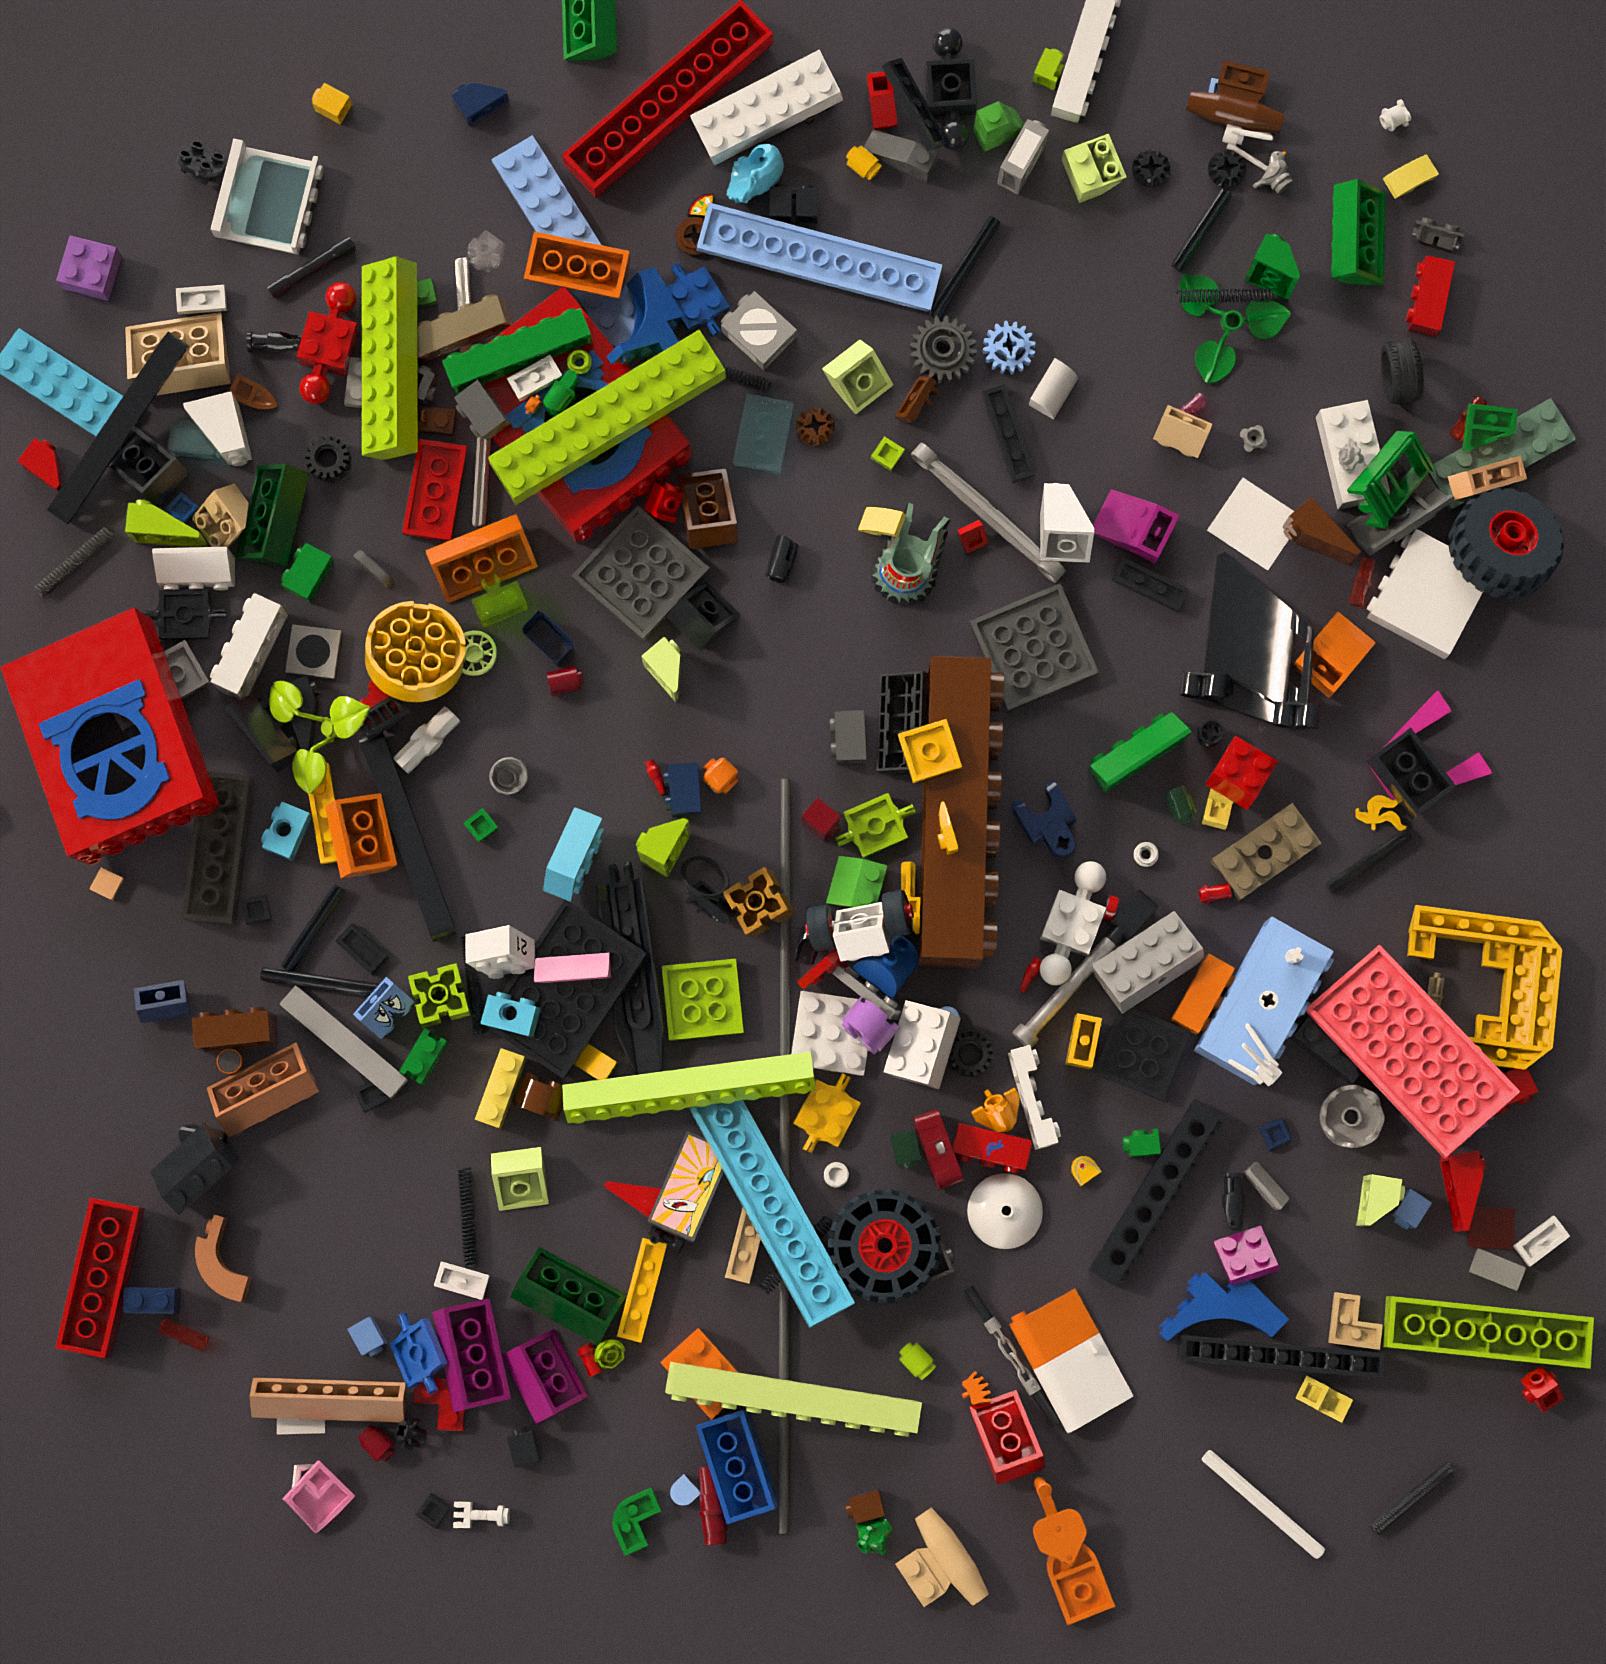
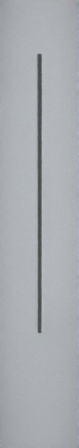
M781 779L780 885L782 888H780V893L786 895L790 901L791 779ZM790 917L780 922V1056L790 1055ZM785 1094L780 1097V1168L789 1185L790 1094ZM779 1278L781 1281L779 1283V1379L789 1380V1290L784 1281ZM789 1413L786 1414V1417H779V1533L781 1534L789 1533Z

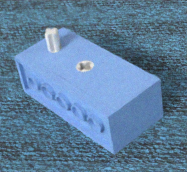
M1270 917L1264 922L1239 967L1233 983L1224 994L1220 1006L1215 1010L1209 1026L1203 1032L1193 1051L1253 1085L1258 1084L1252 1077L1228 1063L1231 1059L1258 1074L1255 1071L1258 1064L1242 1048L1243 1043L1247 1044L1262 1061L1266 1059L1245 1025L1250 1024L1274 1060L1279 1059L1286 1047L1283 1045L1284 1040L1291 1037L1298 1024L1294 1023L1296 1018H1299L1300 1015L1303 1016L1310 1002L1306 1001L1307 998L1316 993L1322 982L1318 978L1321 974L1323 975L1324 972H1327L1334 959L1331 958L1333 951L1276 918ZM1263 998L1267 999V1001H1266V1004L1268 1005L1267 1007H1265V1006L1263 1005V1004H1264V1000H1262Z

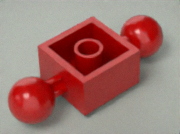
M336 282L326 291L325 300L330 308L329 315L309 311L296 357L300 365L313 368L312 373L306 375L301 380L299 386L301 397L310 404H321L327 400L331 391L330 383L326 378L327 372L347 376L349 361L355 351L360 330L356 322L344 320L343 315L355 306L357 297L353 287L345 282Z

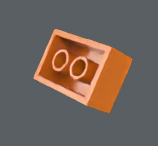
M381 793L338 799L325 806L341 879L386 872L397 865Z
M697 1328L660 1362L668 1372L670 1362L738 1372L700 1328ZM712 1401L711 1406L698 1404L711 1420L724 1409L721 1407V1402Z

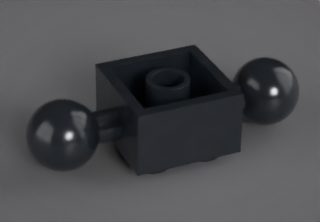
M944 27L939 29L932 39V47L935 53L941 57V60L926 61L925 64L927 105L934 117L945 116L946 122L940 127L948 142L944 147L949 150H959L966 145L969 139L968 127L960 120V115H975L977 108L974 58L956 59V55L962 49V36L956 29Z

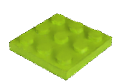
M736 959L662 966L669 1041L744 1033Z

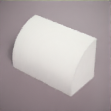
M1054 358L1030 398L1029 406L1054 420L1078 380L1076 373L1067 365Z

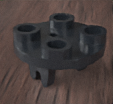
M193 140L189 145L182 146L177 151L176 159L181 167V172L184 174L189 172L202 177L201 183L207 185L208 181L211 182L213 177L220 175L224 170L225 156L206 147L201 141Z

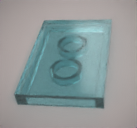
M753 394L746 395L732 465L780 474L794 410L793 402Z

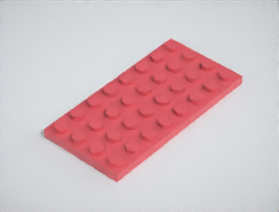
M1378 945L1327 989L1306 1010L1308 1015L1444 1159L1520 1093L1518 1088L1381 945Z

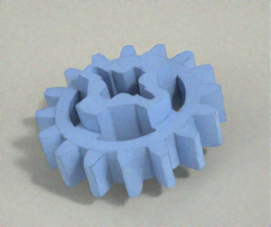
M1004 321L1003 327L995 324V332L988 330L987 336L989 338H984L983 344L987 347H984L982 352L983 354H989L986 357V363L993 362V370L1000 367L1001 374H1004L1005 370L1009 369L1010 374L1013 375L1015 368L1022 372L1024 368L1023 363L1029 366L1031 360L1028 357H1034L1035 351L1031 349L1035 347V342L1029 341L1033 334L1024 333L1025 325L1020 329L1017 328L1016 321L1012 326H1009L1007 321ZM1002 335V339L993 344L995 339ZM1007 340L1008 344H1010V348H1013L1011 356L1010 351H1008V348L1005 347ZM1024 352L1023 356L1016 361V356Z

